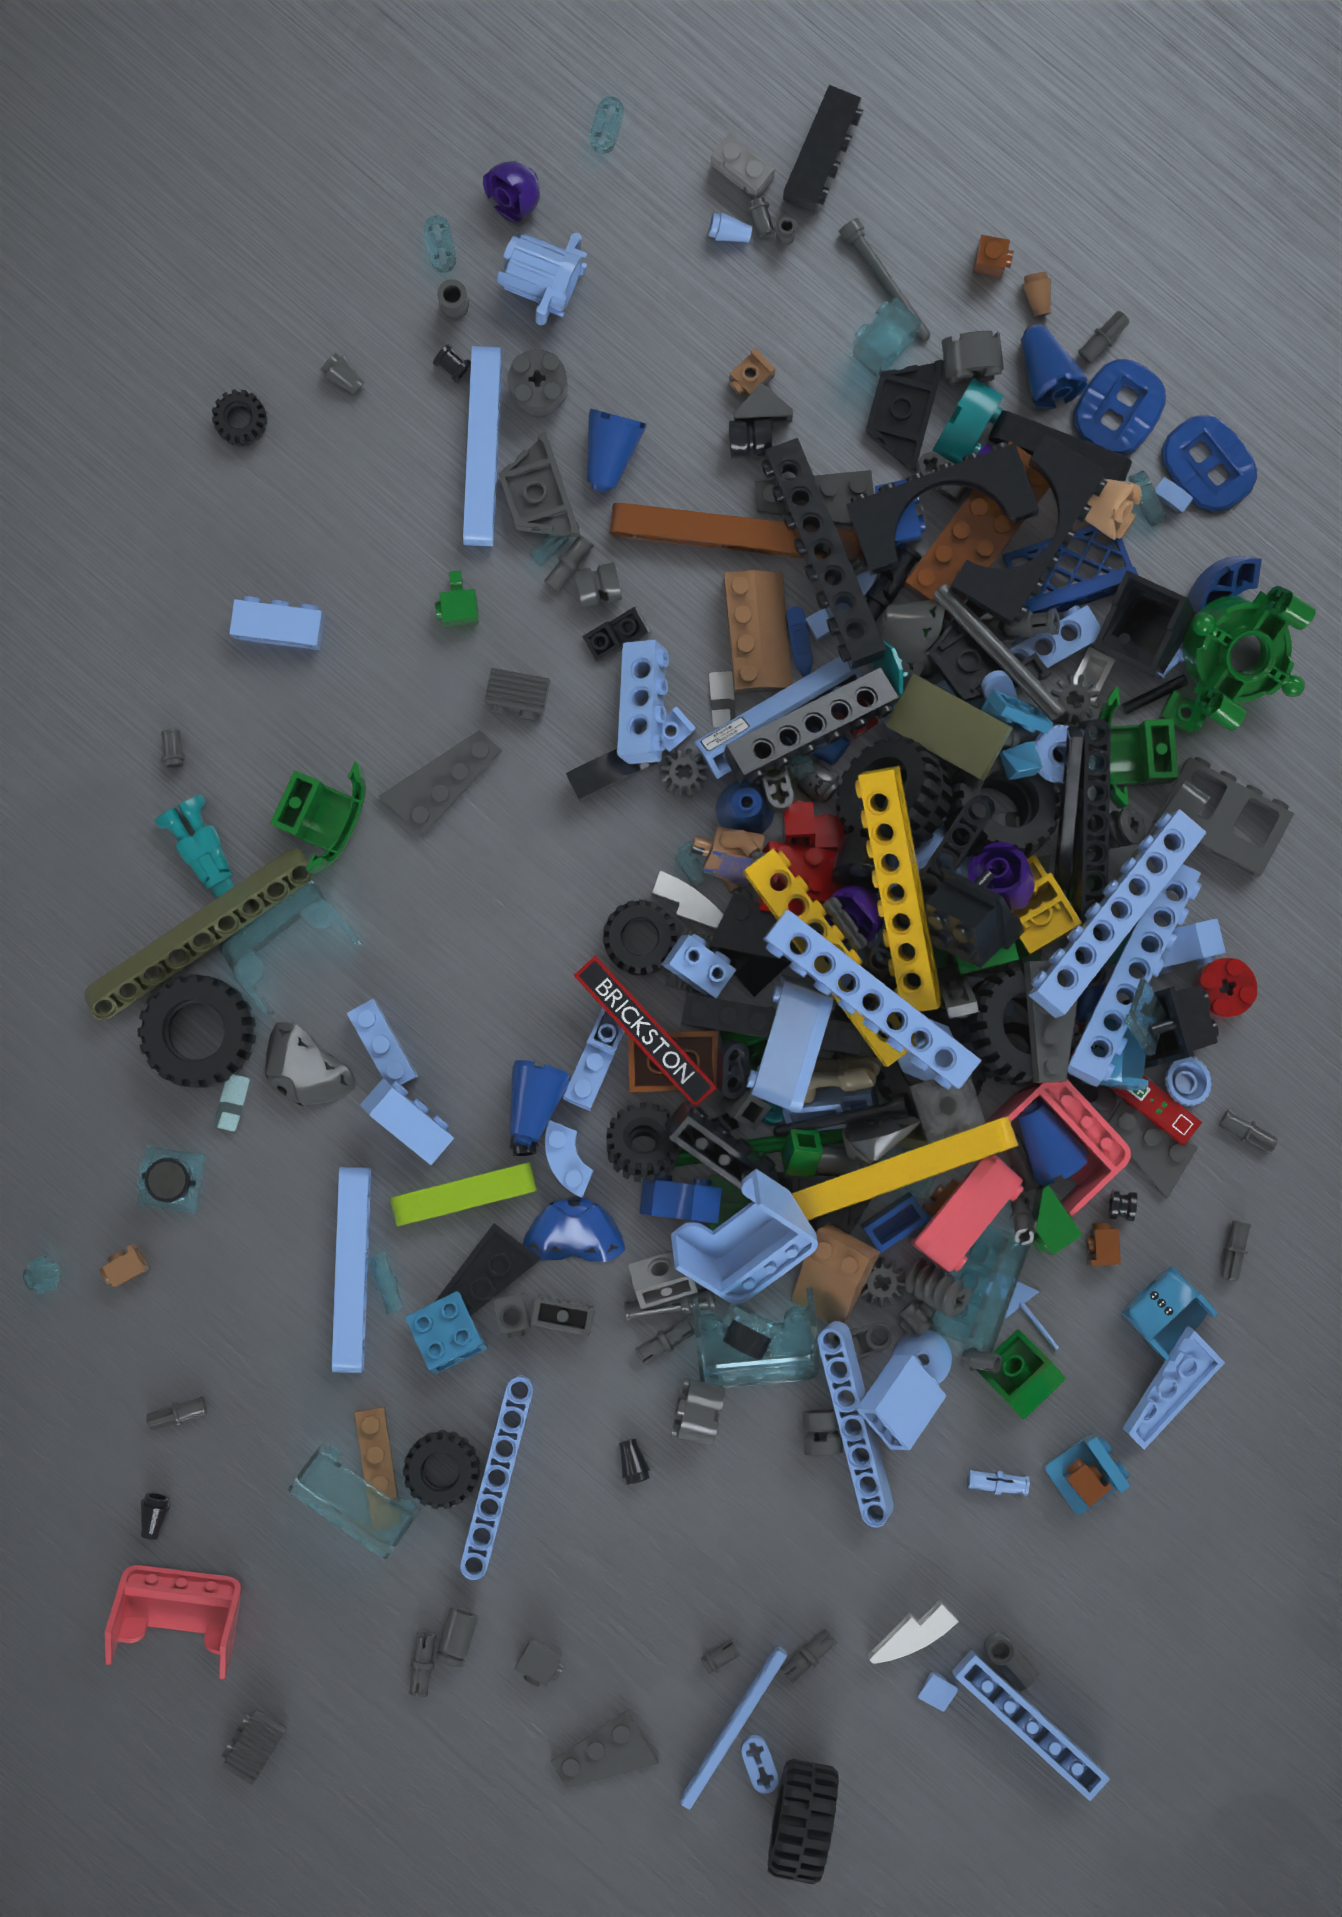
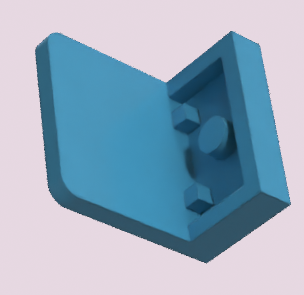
M1089 1434L1045 1466L1046 1473L1077 1515L1083 1514L1117 1490L1122 1493L1131 1487L1126 1480L1130 1477L1129 1473L1120 1461L1115 1464L1109 1456L1113 1450L1103 1436L1098 1439L1094 1434ZM1079 1457L1087 1466L1092 1463L1103 1476L1100 1480L1101 1483L1106 1481L1113 1488L1091 1507L1085 1504L1063 1476L1068 1472L1066 1467Z

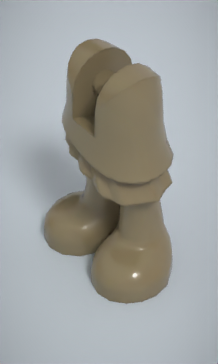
M839 1054L838 1060L817 1057L804 1104L811 1103L815 1099L816 1091L819 1087H840L844 1092L874 1087L876 1076L880 1073L882 1067L881 1061L872 1056H853L850 1054H845V1056Z

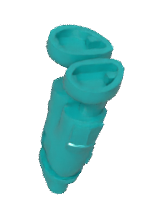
M199 794L178 805L195 832L194 835L191 836L187 832L177 808L166 811L154 821L160 829H168L174 834L178 840L175 848L182 860L187 865L189 864L198 879L205 885L206 890L211 889L217 899L233 888L235 884L231 878L233 873L229 872L230 866L221 848V839L213 825L205 826L201 809L205 806L206 799L203 794Z

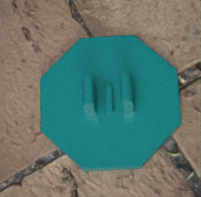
M883 641L886 652L883 659L873 662V671L881 667L898 695L899 700L903 694V681L908 673H903L901 665L903 660L899 659L896 649Z

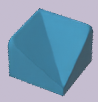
M1034 741L1017 745L999 753L1008 780L1034 776L1043 768Z

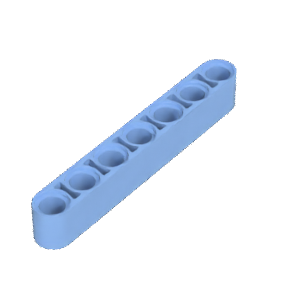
M472 346L463 525L464 545H494L502 347Z
M340 1167L332 1372L363 1373L371 1194L370 1167Z
M834 1321L829 1323L819 1334L818 1346L862 1519L868 1526L880 1527L886 1523L892 1514L894 1502L876 1432L856 1410L866 1392L851 1332L845 1323ZM833 1332L837 1334L840 1338V1343L832 1342L829 1339L828 1333ZM836 1361L843 1362L847 1367V1372L837 1369ZM843 1390L852 1392L855 1400L850 1401L846 1399L843 1395ZM850 1419L858 1420L862 1425V1429L854 1428L850 1423ZM857 1448L867 1450L869 1458L862 1457L858 1453ZM865 1476L872 1477L877 1486L868 1485L865 1481ZM872 1505L880 1506L884 1514L879 1515L875 1513Z
M525 1375L513 1377L505 1390L460 1565L462 1574L470 1580H477L485 1575L492 1555L534 1393L533 1382ZM514 1383H525L528 1387V1394L525 1397L515 1396L512 1392ZM509 1411L517 1412L521 1418L520 1424L509 1426L505 1422V1414ZM502 1440L509 1441L513 1446V1452L509 1455L500 1454L497 1450V1443ZM499 1469L503 1471L506 1477L505 1482L494 1484L489 1477V1473L492 1470ZM488 1498L495 1500L498 1510L495 1513L485 1512L482 1508V1501ZM478 1528L487 1529L490 1533V1540L484 1543L477 1541L474 1531ZM471 1557H477L482 1561L483 1568L477 1572L471 1571L467 1567V1560Z

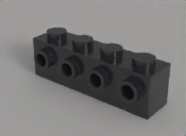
M829 84L784 188L783 200L812 212L816 211L818 204L824 205L830 191L826 185L830 177L836 178L841 162L837 161L841 151L847 152L853 136L849 135L852 125L858 126L864 111L860 108L861 97Z
M684 1101L665 1122L669 1139L741 1189L742 1180L755 1169L777 1183L780 1182L775 1169L776 1164L770 1157L765 1154L758 1155L753 1151L750 1143L743 1138L736 1139L733 1137L730 1130L721 1122H712L707 1118L706 1112L699 1106L694 1105L692 1107Z

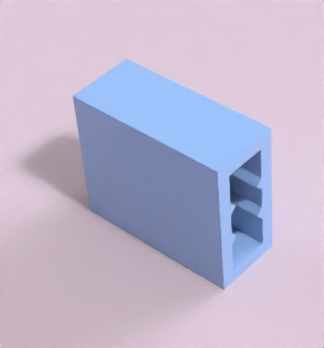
M893 1355L856 1410L890 1449L910 1450L946 1398V1394L939 1387L938 1381L931 1377L922 1367V1362L913 1355Z

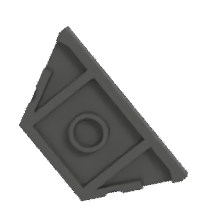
M544 432L538 436V441L528 450L524 449L516 457L514 463L508 464L498 474L516 530L580 537V532L547 434Z

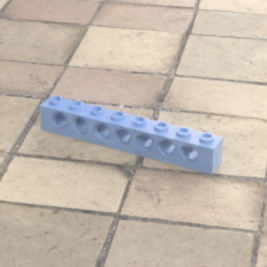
M1076 605L1063 613L1065 618L1060 620L1058 635H1052L1049 632L1035 634L1031 638L1019 637L1012 642L1014 647L1009 650L1014 656L1025 660L1036 652V643L1044 642L1049 646L1050 653L1045 656L1037 652L1036 654L1048 670L1087 649L1089 646L1094 645L1101 626L1088 605L1081 609ZM1061 629H1072L1075 633V639L1073 641L1064 640L1061 636ZM945 680L936 685L947 689L949 693L956 696ZM984 697L967 701V703L978 709H981L986 702ZM891 714L886 716L887 719L882 722V727L888 737L899 736L903 738L904 736L885 726Z
M1180 809L1171 814L1166 812L1155 824L1158 829L1153 836L1149 834L1139 844L1138 849L1140 852L1135 859L1130 857L1121 867L1120 871L1123 874L1117 881L1112 880L1102 892L1105 897L1099 904L1095 902L1087 910L1084 916L1088 919L1082 926L1077 925L1069 933L1067 939L1070 942L1064 949L1059 948L1051 956L1049 962L1052 965L1046 972L1042 970L1031 982L1033 989L1028 996L1054 1018L1063 1016L1068 1012L1207 833ZM1165 837L1172 842V850L1167 849L1164 845ZM1147 860L1153 862L1155 866L1154 873L1148 870L1146 866ZM1129 882L1136 885L1137 895H1133L1130 892ZM1112 904L1118 907L1120 911L1119 918L1113 916L1111 912ZM1094 927H1097L1102 932L1101 941L1094 937ZM1076 950L1084 954L1085 960L1083 964L1076 960ZM1058 973H1062L1066 977L1067 984L1065 987L1058 983Z
M1182 864L1134 925L1075 1051L1069 1060L1067 1073L1095 1087H1098L1102 1080L1106 1082L1109 1080L1115 1068L1111 1061L1115 1054L1120 1055L1128 1040L1123 1037L1127 1027L1133 1029L1139 1018L1140 1013L1136 1011V1008L1140 1001L1146 1002L1153 988L1148 983L1152 975L1158 977L1165 963L1160 958L1164 950H1171L1177 938L1173 931L1177 924L1182 926L1189 913V909L1185 908L1188 899L1194 900L1202 884L1197 881L1201 872ZM1166 891L1176 892L1179 896V901L1170 900L1166 895ZM1154 917H1163L1167 922V926H1158L1154 922ZM1141 942H1150L1154 946L1155 952L1148 953L1144 951ZM1129 968H1138L1142 972L1143 977L1140 979L1133 978L1129 973ZM1116 994H1126L1130 999V1004L1123 1005L1119 1003ZM1104 1020H1114L1118 1030H1108L1104 1025ZM1091 1046H1101L1105 1051V1057L1095 1056L1092 1053Z
M787 909L783 912L763 938L768 943L765 948L779 959L782 955L792 962L789 966L792 970L803 978L808 974L816 980L814 987L826 996H829L830 993L834 994L840 999L838 1005L851 1015L857 1012L864 1018L862 1022L864 1026L875 1034L879 1030L889 1037L886 1043L900 1053L904 1049L913 1057L910 1061L922 1071L929 1068L937 1075L934 1080L945 1089L949 1090L951 1086L954 1089H960L982 1061ZM794 937H800L805 942V950L799 955L793 953L790 949V941ZM818 956H824L829 961V969L825 973H819L814 968V961ZM844 974L849 975L853 979V988L849 992L842 991L838 986V980ZM868 993L875 995L878 1002L876 1008L872 1011L866 1010L862 1004L863 997ZM892 1012L898 1013L902 1020L900 1027L895 1030L887 1025V1017ZM921 1031L925 1035L926 1040L925 1044L917 1049L911 1043V1036L914 1032ZM942 1049L949 1054V1062L944 1067L938 1066L935 1062L936 1053Z

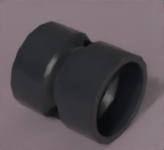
M770 418L754 419L751 425H748L745 420L729 421L731 459L747 458L752 452L756 458L764 457L765 449L772 447Z

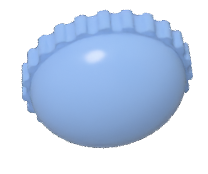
M1189 1057L1173 1061L1168 1066L1165 1076L1167 1092L1180 1105L1184 1104L1186 1107L1189 1105L1191 1107L1199 1105L1205 1101V1098L1211 1092L1212 1078L1209 1075L1210 1071L1197 1058Z

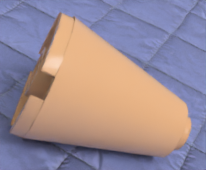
M1104 479L1108 482L1099 497L1093 494L1088 502V505L1092 506L1084 520L1109 538L1114 540L1116 538L1121 539L1127 533L1136 517V514L1131 512L1134 504L1140 505L1141 487L1132 482Z

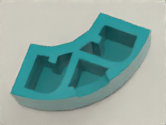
M973 378L952 417L943 429L932 452L938 453L954 464L963 462L962 458L969 454L979 452L982 445L978 441L988 423L995 424L1003 408L999 407V404L1004 395Z

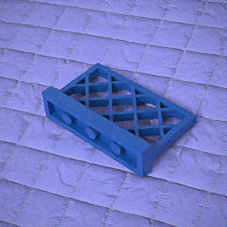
M1091 525L1075 530L1076 534L1072 540L1079 539L1088 543L1082 556L1066 549V546L1060 547L1058 550L1060 552V559L1052 572L1049 573L1039 595L1028 599L1024 604L1029 607L1027 611H1032L1035 614L1048 612L1049 609L1056 608L1059 613L1076 605L1080 606L1116 594L1127 570L1138 575L1136 568L1132 566L1122 538L1113 539L1110 546L1094 540L1099 532L1094 526ZM1053 538L1003 554L1006 567L1013 568L1012 560L1020 557L1030 561L1041 554L1042 550L1048 547ZM1115 543H1116V546H1117L1118 550H1116V549L1113 548L1114 545H1115ZM1091 545L1106 551L1101 564L1086 558ZM1063 554L1079 561L1073 573L1058 567ZM1112 554L1122 559L1124 568L1112 570L1104 565L1109 555ZM1082 563L1098 569L1093 578L1084 579L1076 575ZM1054 572L1070 578L1066 587L1058 589L1049 584Z

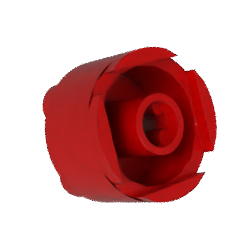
M1221 958L1205 964L1197 972L1192 986L1202 985L1203 991L1207 992L1210 999V1007L1208 1008L1210 1016L1224 1019L1238 1016L1247 1011L1257 998V981L1253 971L1244 962L1234 958ZM1228 983L1230 989L1227 990V993H1221L1219 988L1223 984Z

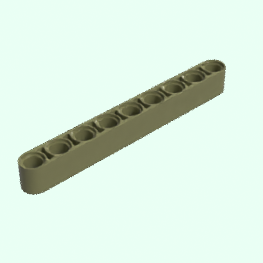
M290 849L89 985L84 992V998L93 1017L98 1020H107L308 884L314 875L305 870L309 863L305 854L299 849Z

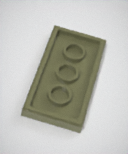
M914 673L885 725L898 734L919 742L927 750L983 781L986 779L1013 727Z

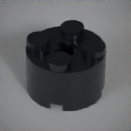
M850 832L840 838L832 871V882L845 886L860 885L874 893H880L879 888L874 887L872 880V870H875L874 860L869 858L866 842L870 838L860 837L861 832ZM887 854L885 858L887 865L895 868L897 857L894 854Z

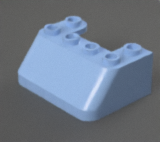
M757 1169L747 1175L741 1182L742 1193L751 1199L752 1202L714 1231L701 1223L688 1222L671 1233L675 1269L733 1304H740L750 1300L811 1255L818 1247L816 1232L791 1192Z

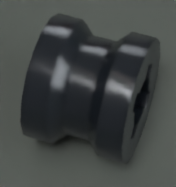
M1112 1190L1109 1200V1219L1124 1217L1127 1221L1134 1222L1137 1211V1192L1121 1194L1119 1190Z

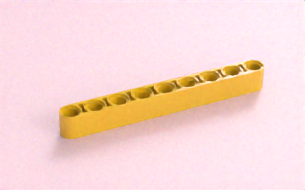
M1004 1117L792 1193V1196L809 1221L1019 1145L1009 1117Z

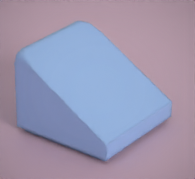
M931 1670L917 1698L944 1712L958 1692L959 1687L957 1684Z

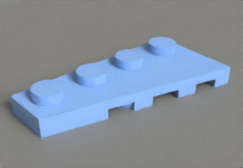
M1189 1326L1186 1327L1170 1352V1359L1168 1361L1165 1360L1122 1428L1144 1450L1225 1364L1216 1352Z

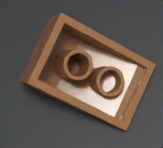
M828 1223L818 1229L816 1233L818 1247L811 1255L804 1259L791 1301L829 1323L840 1321L846 1324L877 1261L880 1251Z

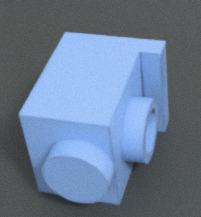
M677 706L667 715L666 722L663 723L664 750L669 755L696 732L695 726ZM667 727H674L676 734L672 737L665 734Z

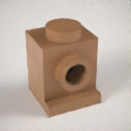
M754 348L751 354L730 372L729 380L731 382L729 385L739 396L744 394L748 398L761 382L766 385L775 376V368ZM753 370L756 375L753 378H748L745 372Z
M137 1243L126 1247L129 1252L127 1254L124 1250H121L108 1257L110 1263L99 1269L106 1284L111 1283L113 1288L118 1287L150 1270Z

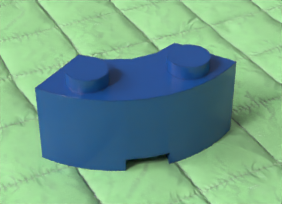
M1235 555L1221 559L1209 566L1197 578L1189 592L1188 599L1194 609L1193 611L1199 612L1207 604L1219 598L1237 596L1247 589L1258 588L1262 559L1249 555Z
M655 1175L653 1182H647V1178H643L639 1213L718 1223L722 1188L711 1186L712 1180L694 1178V1183L689 1184L673 1182L672 1175H665L661 1179H659L658 1175Z

